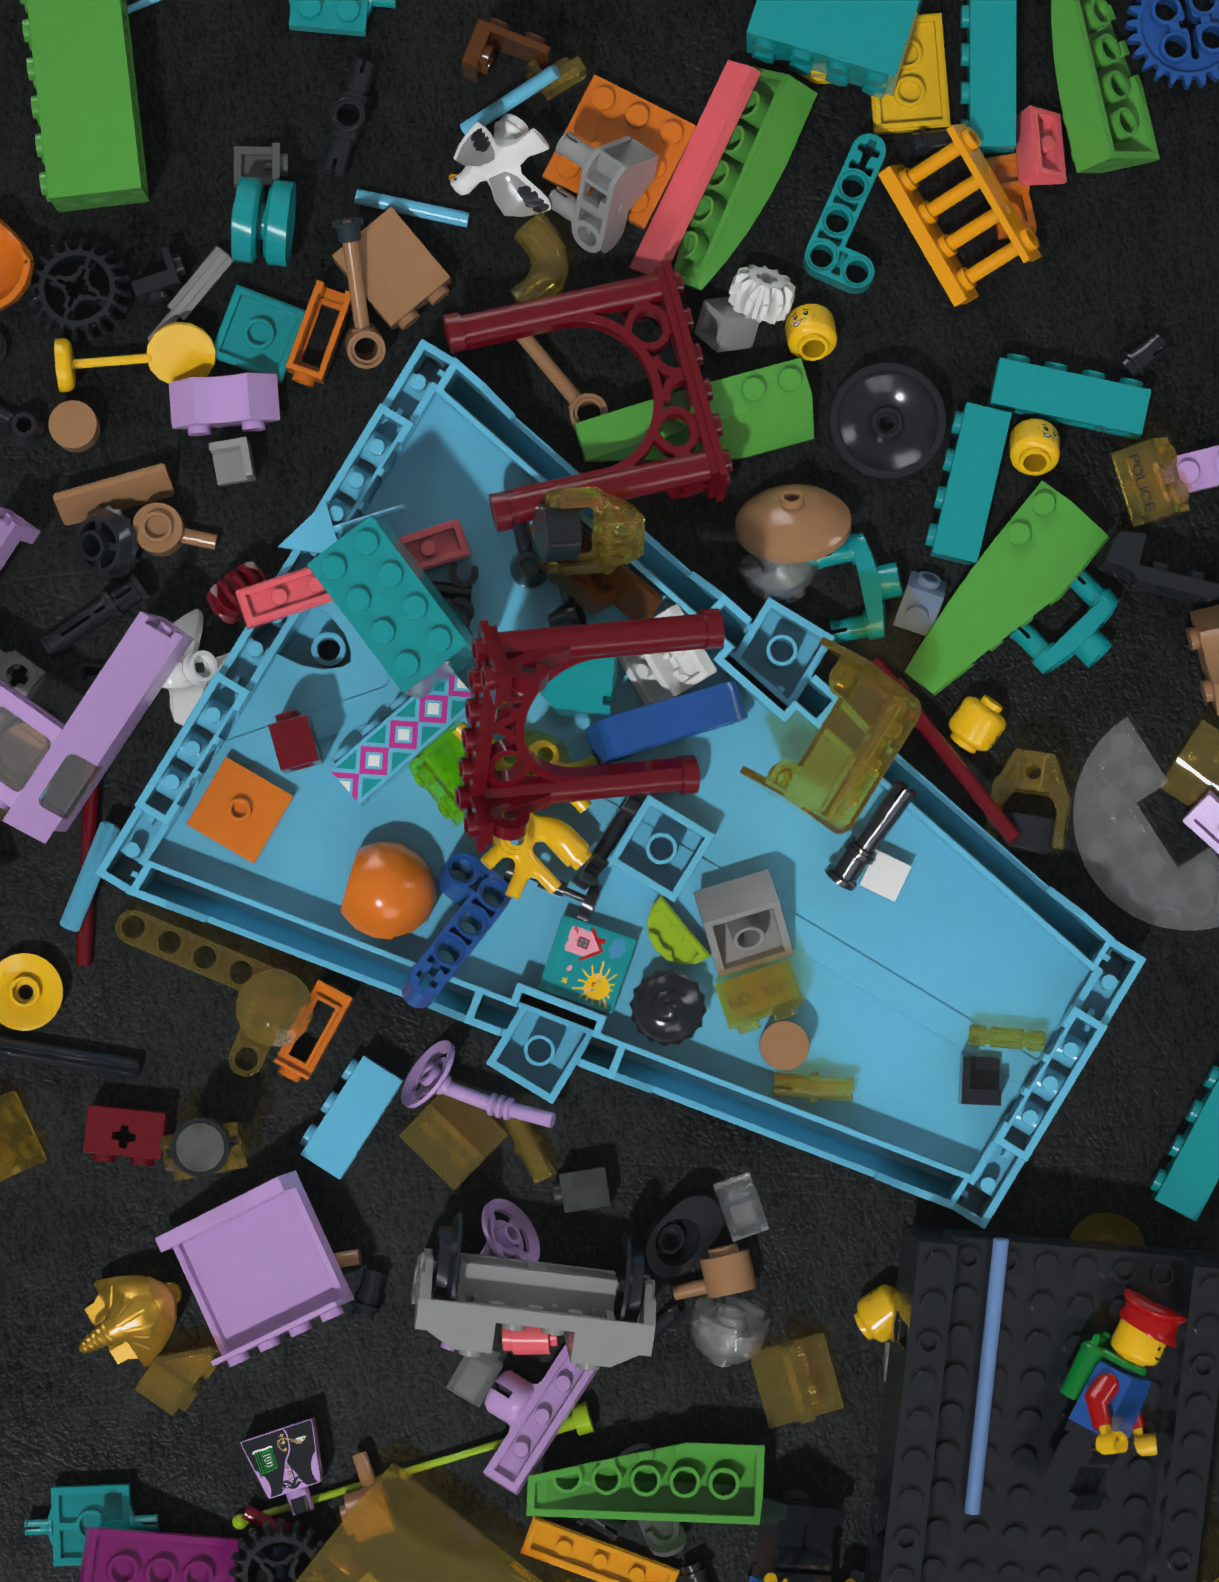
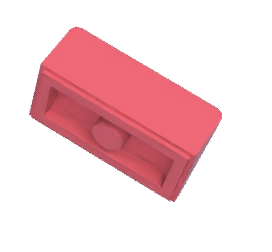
M1029 105L1016 115V156L1020 184L1051 185L1067 182L1060 113Z

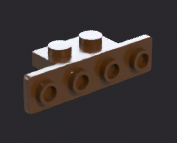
M532 522V524H531L530 527H529V530H530V532H531L532 534H533V522ZM582 527L581 552L576 561L561 562V567L559 568L553 567V563H542L540 560L536 564L552 583L560 586L575 599L578 606L587 610L592 615L614 604L631 620L647 619L653 617L663 601L658 593Z

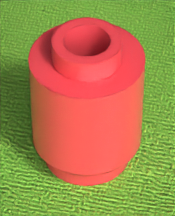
M526 1326L524 1331H512L502 1327L503 1351H512L513 1355L551 1354L552 1346L559 1345V1336L545 1334L541 1332V1328Z

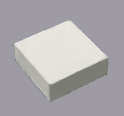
M875 850L877 854L876 860L872 865H868L859 885L895 902L912 866Z

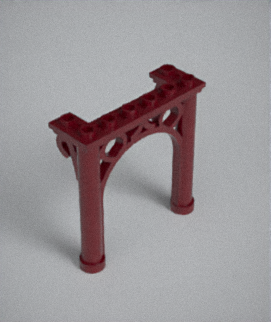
M670 260L662 261V267H657L655 273L465 315H459V312L442 316L445 336L451 354L566 328L584 327L609 334L624 344L638 359L650 384L653 399V415L650 427L639 447L629 457L620 463L604 469L488 494L491 515L497 533L512 530L513 525L533 521L536 506L542 503H554V497H561L562 502H573L578 510L668 491L671 498L679 499L690 497L706 490L708 499L715 497L716 502L724 500L726 486H730L729 473L733 472L732 460L729 450H722L719 437L723 436L721 420L718 413L712 414L709 404V401H713L711 383L709 378L702 379L699 366L704 364L702 350L699 342H692L690 330H694L691 310L689 307L683 308L680 296L684 295L682 277L680 272L673 273ZM620 313L625 325L622 326L604 316ZM652 317L658 321L662 336L655 342L647 343L635 336L632 330L635 322ZM669 340H671L678 367L666 365L656 355L667 347ZM661 379L665 380L663 389H662ZM681 386L684 388L690 412L679 406H670L672 393ZM663 406H670L663 411ZM671 419L682 421L688 428L689 441L682 446L669 444L660 434L663 424ZM697 443H699L701 451L693 452L697 446ZM653 446L666 457H669L641 464Z
M718 608L701 609L698 614L503 632H498L496 625L489 626L488 620L479 621L478 638H473L471 643L472 657L475 664L474 668H470L468 671L471 698L465 699V715L468 725L466 728H462L461 731L464 756L458 759L461 785L455 786L456 806L464 811L465 834L467 837H472L477 853L485 852V846L492 845L493 835L507 841L518 840L524 837L528 832L529 813L550 807V804L676 791L680 795L698 793L700 772L697 759L693 754L680 755L674 758L583 767H564L541 759L528 747L524 737V725L528 710L537 694L544 690L547 683L555 676L579 663L600 658L722 648L724 644V623ZM497 706H503L500 709L496 710ZM493 734H499L506 738L492 744ZM505 756H516L519 758L509 769L496 770L494 768L496 762Z

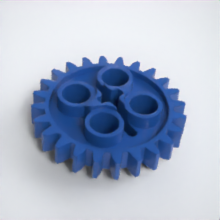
M1135 0L1140 6H1129L1127 13L1136 19L1127 21L1125 24V29L1134 31L1135 34L1131 35L1126 43L1127 45H1138L1139 47L1133 53V59L1145 58L1146 61L1141 71L1145 72L1152 67L1156 69L1154 75L1155 82L1163 75L1168 76L1169 88L1174 85L1177 79L1182 80L1184 90L1189 88L1193 79H1195L1200 89L1203 88L1206 84V76H1209L1214 83H1217L1219 81V47L1215 49L1206 47L1202 41V35L1213 33L1219 38V0H1209L1211 10L1204 12L1197 10L1192 0H1185L1187 23L1196 26L1191 34V39L1198 53V59H1193L1191 55L1189 31L1187 28H1180L1185 16L1179 0ZM1159 5L1169 6L1174 13V18L1167 21L1160 19L1155 13V7ZM1168 42L1178 43L1183 49V56L1178 58L1169 56L1165 51L1164 44Z

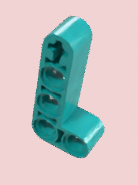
M871 133L862 134L854 141L806 247L803 259L804 269L810 276L850 294H861L866 291L872 283L875 272L874 265L868 257L846 247L883 165L886 154V146L883 140ZM867 147H872L874 149V157L869 159L863 172L858 169L863 154L861 151H865ZM851 180L858 182L862 187V194L858 197H848L842 191L843 183ZM834 215L841 216L847 222V228L842 232H833L827 227L826 220ZM817 250H824L829 253L832 262L826 267H817L811 261V254ZM855 265L860 266L865 270L867 278L861 283L851 282L846 276L847 268Z

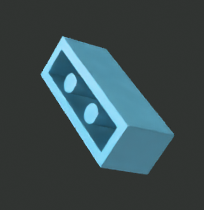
M366 1055L362 1057L360 1062L355 1058L352 1059L341 1077L347 1081L339 1094L334 1091L331 1092L321 1108V1111L326 1115L320 1125L317 1127L311 1124L300 1141V1144L305 1146L300 1155L339 1180L345 1175L404 1082V1079Z

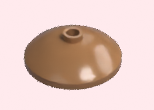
M785 484L763 490L745 502L736 515L735 532L743 548L759 558L778 563H803L825 557L836 551L846 542L851 532V514L846 504L840 498L825 489L806 484Z

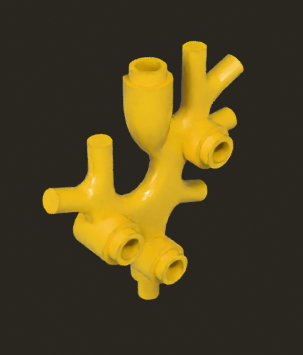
M464 721L453 730V733L461 742L462 728L467 727ZM492 738V744L498 741ZM540 740L528 746L537 756L539 750L545 752L547 762L564 767L598 765L594 755L571 763L560 762L557 747L547 740ZM503 757L496 762L494 768L496 770H506L514 764L505 761ZM590 800L570 802L580 814L592 804ZM532 812L529 813L528 832L524 837L518 839L517 845L493 836L494 846L480 860L490 870L503 858L508 857L514 861V872L505 895L519 900L530 878L537 879L550 894L562 885L555 875L534 854L533 846L537 842H544L567 867L571 865L575 870L580 868L593 855L588 850L590 845L575 829L564 821Z

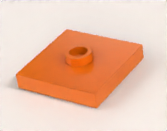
M225 757L186 824L255 864L294 796L230 758Z

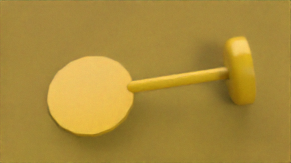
M175 322L164 325L152 335L147 344V353L74 359L72 344L68 339L57 338L54 341L55 368L60 393L70 392L74 389L76 382L75 369L148 363L150 370L158 379L169 384L170 382L190 377H206L215 363L216 350L212 338L202 328L192 323Z

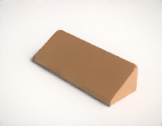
M161 463L54 493L53 499L63 523L69 526L85 520L88 512L94 511L97 506L106 507L110 505L113 509H121L123 511L175 495V490L169 469L165 464Z

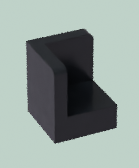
M960 1056L959 1104L1001 1106V1090H999L1000 1060L998 1058Z

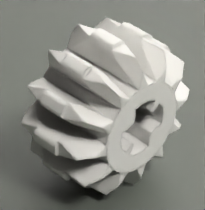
M753 264L748 267L739 268L730 286L728 302L734 306L733 310L735 312L743 313L746 319L752 318L758 323L766 321L769 324H775L776 321H784L790 312L795 298L794 292L796 287L790 282L788 276L780 275L778 270H770L766 266L761 268Z

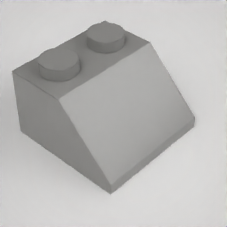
M768 869L693 892L718 977L793 955L780 901Z

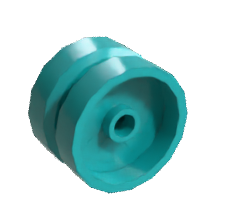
M240 177L231 218V254L233 262L253 263L259 255L261 240H263V257L267 265L288 266L295 226V182L275 180L269 188L267 203H265V187L261 179Z

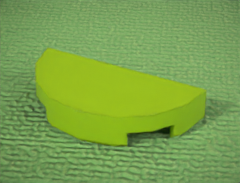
M660 896L651 907L647 920L648 938L655 951L667 961L680 965L697 964L709 958L711 955L665 899Z

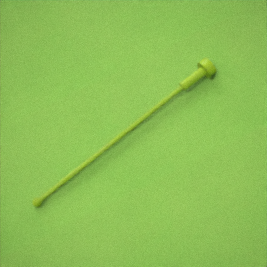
M586 1402L574 1406L571 1411L572 1414H569L557 1434L574 1429L577 1430L579 1436L594 1432ZM505 1438L375 1478L377 1483H384L494 1450L500 1447ZM360 1482L313 1495L311 1498L314 1504L361 1489L362 1486ZM289 1503L262 1512L269 1516H274L291 1511ZM237 1514L232 1519V1524L236 1529H244L247 1523H250L242 1518L243 1514Z

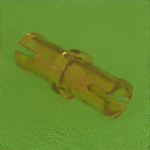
M812 1071L809 1072V1075L774 1072L773 1097L807 1098L810 1103H816L817 1099L852 1102L853 1093H851V1090L854 1091L853 1077L819 1076L818 1072Z
M502 1117L501 1119L515 1144L513 1150L516 1155H521L534 1185L557 1174L541 1145V1142H543L541 1135L535 1134L530 1122L515 1118L507 1121Z

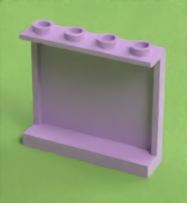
M296 1170L278 1176L155 1238L161 1252L170 1249L174 1250L222 1355L210 1361L212 1366L227 1361L229 1367H233L251 1358L249 1350L258 1346L260 1352H264L282 1343L280 1335L289 1331L291 1338L313 1328L311 1320L320 1316L322 1322L328 1321L344 1313L341 1305L354 1300Z

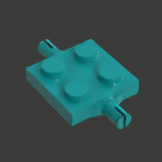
M288 0L290 5L289 29L366 37L367 21L373 6L396 9L397 0Z
M130 1483L51 1487V1510L48 1519H25L24 1527H40L26 1528L25 1536L48 1535L53 1546V1567L79 1566L82 1562L86 1526L158 1531L159 1523L145 1522H158L159 1517L158 1514L135 1515L131 1505Z

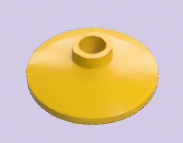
M29 953L14 954L0 961V1023L14 1030L29 1031L40 1028L50 1022L59 1011L63 1000V984L56 968L46 959ZM26 984L30 985L33 989L32 997L27 1000L23 999L19 993L20 988Z

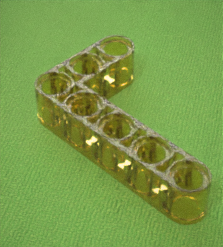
M129 910L122 913L116 921L115 928L120 940L126 944L253 996L231 1048L228 1060L233 1072L240 1076H252L262 1071L296 992V982L293 976L282 969L146 912ZM138 916L143 920L145 929L140 937L133 939L127 935L125 925L128 919ZM174 931L180 937L181 943L176 952L169 954L162 949L161 938L165 933ZM204 946H210L216 953V962L207 969L199 966L196 959L197 952ZM239 961L247 962L252 968L251 978L242 984L236 982L232 977V968ZM274 976L283 977L288 984L287 993L282 998H274L268 992V982ZM259 1012L268 1013L273 1020L272 1029L266 1034H259L253 1028V1018ZM246 1047L253 1049L258 1057L256 1066L251 1070H245L240 1067L237 1060L239 1052Z

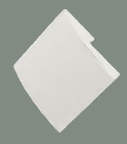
M676 604L654 618L684 615L679 605ZM704 649L617 657L645 706L677 697L717 672Z

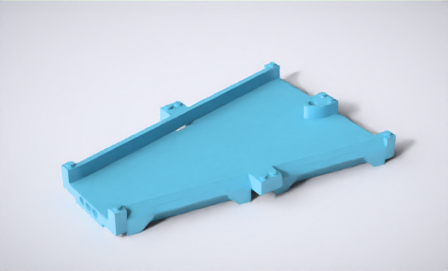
M421 339L382 404H379L315 511L326 501L334 526L404 504L406 507L405 511L379 519L389 525L398 537L459 518L471 556L453 563H457L456 574L462 580H466L471 576L473 565L478 567V579L472 585L471 593L474 617L470 621L469 627L473 637L478 638L479 621L488 620L489 626L496 625L498 632L549 627L548 614L562 604L558 585L552 583L548 578L541 586L533 589L523 588L513 580L510 573V564L513 557L518 553L513 529L496 532L488 494L580 473L516 418L513 411L456 357H451ZM614 503L578 510L581 527L662 597L663 601L652 618L676 604L679 605L684 615L698 614L701 609L718 608L720 610L724 623L723 647L705 650L717 672L678 696L736 680L748 718L725 727L640 751L628 758L614 762L623 763L674 758L680 755L693 754L697 759L700 772L699 791L695 794L680 795L676 791L634 796L643 803L607 858L609 864L601 871L597 878V883L604 887L588 922L577 918L582 902L563 895L561 898L538 888L537 882L529 879L520 899L511 898L498 920L428 1008L479 1029L502 1036L486 1064L551 1104L554 1103L575 1066L578 1065L581 1068L649 1093L652 1092L874 1177L878 1181L950 1208L985 1229L1106 1031L1107 1024L1145 963L1146 958L1116 941L1112 935L1086 912L1054 888L1047 886L870 730L871 727L842 697L817 675L812 677L835 638L833 635L768 597L752 624V618L732 600L694 571L691 572ZM533 521L527 522L528 528L530 527ZM353 528L336 533L337 540ZM530 532L533 549L536 550L534 544L533 534ZM292 550L276 577L307 568L306 564L317 557L319 553ZM525 560L522 563L521 569L525 572H531L534 570L536 563L533 560ZM452 563L425 572L431 581L453 583L449 576V569ZM335 602L249 630L246 626L220 670L216 671L135 803V809L95 874L129 895L204 923L208 922L403 997L402 985L405 979L461 908L439 888L438 876L442 868L455 853L467 852L480 860L494 846L492 841L491 846H485V852L477 853L472 837H467L465 834L463 809H458L455 802V786L461 785L458 759L464 756V751L462 750V742L453 733V730L463 721L468 725L466 716L366 804L361 806L329 770L335 764L331 758L346 744H349L352 748L364 738L361 735V731L373 720L379 718L383 722L393 713L390 706L403 695V692ZM457 604V606L463 607L464 615L466 616V607L464 605ZM614 604L595 615L583 609L587 624L631 620ZM333 640L340 646L339 655L330 661L323 660L319 655L320 646L325 641ZM726 658L731 660L738 668H740L746 675H748L755 683H757L763 690H765L786 710L783 711L780 707H778L771 699H769L746 677H744L738 670H736L729 662H727ZM618 659L615 699L608 704L611 705V716L645 706ZM474 660L456 673L457 677L469 690L468 671L470 668H474ZM538 693L526 716L524 725L525 742L529 746L540 740L550 741L559 751L560 762H575L593 755L585 729L609 716L595 714L590 719L558 716L541 694ZM497 706L496 710L500 709L503 706ZM298 710V712H301V715L307 714L312 719L324 763L286 774L280 770L268 725L276 723V715ZM493 734V738L498 741L506 739L502 735ZM539 750L538 757L547 761L545 752ZM516 756L504 757V760L511 764H515L519 759ZM225 757L230 758L294 796L255 864L186 824ZM896 780H901L909 785L907 790L909 791L913 788L917 796L911 801L876 849L912 866L896 901H891L859 885L868 864L856 879L857 886L853 891L842 888L828 877L825 869L829 864L834 865L845 850L844 843L846 840L859 834L892 789ZM624 797L590 800L592 804L581 814L570 802L550 804V807L535 811L534 813L555 817L570 825L590 845L588 850L593 853L614 819ZM518 840L510 841L513 845L518 844ZM378 841L401 842L418 851L431 866L437 884L436 905L428 921H425L413 932L394 937V939L373 938L356 930L342 915L340 910L357 850ZM537 842L533 846L534 854L557 879L568 883V888L584 895L587 894L589 887L584 891L571 882L582 866L577 870L571 865L567 867L544 842ZM503 858L492 870L504 878L511 858ZM768 869L780 901L793 955L718 977L693 892ZM451 870L456 879L460 881L467 880L463 872ZM486 893L483 894L484 899L488 903L498 905L497 899L494 896ZM660 896L665 899L711 955L709 958L697 964L680 965L667 961L655 951L648 938L647 920L651 907ZM562 915L637 940L612 1014L538 989ZM460 922L461 927L466 932L476 933L475 928L470 923ZM438 951L439 957L442 960L454 962L448 952ZM673 969L677 973H687L690 980L698 982L699 991L705 995L704 1006L707 1012L702 1017V1026L695 1031L693 1038L684 1039L680 1045L671 1043L663 1046L658 1042H649L645 1035L638 1033L637 1025L631 1020L632 1009L629 1003L634 997L633 989L641 984L643 977L651 976L656 970L665 972ZM427 973L418 985L420 988L425 989L434 977ZM785 980L783 982H780L779 985L782 986L786 984V986L781 987V991L786 989L788 990L780 993L776 982ZM770 984L775 985V986H774V987H773V986H769V987L767 988V992H768L769 994H773L775 991H777L776 994H774V995H772V996L767 995L766 992H765V988H766L768 985H770ZM761 987L763 988L766 998L763 997ZM759 988V990H756V991L753 992L754 998H755V1000H756V1001L754 1002L753 999H752V996H751L750 991ZM525 993L597 1021L593 1030L520 1002L521 996ZM746 993L750 995L751 1000L748 1004L740 1003L739 1007L731 1009L728 1001L729 998L732 1003L739 1002L741 994ZM742 995L741 1001L743 1003H747L749 1001V997L747 995ZM737 1003L732 1004L733 1007L738 1005ZM790 1021L799 1025L806 1032L809 1039V1052L805 1061L800 1066L791 1070H778L769 1066L763 1060L759 1051L760 1036L765 1028L774 1022ZM960 1056L994 1057L1000 1060L999 1090H1001V1106L958 1103Z

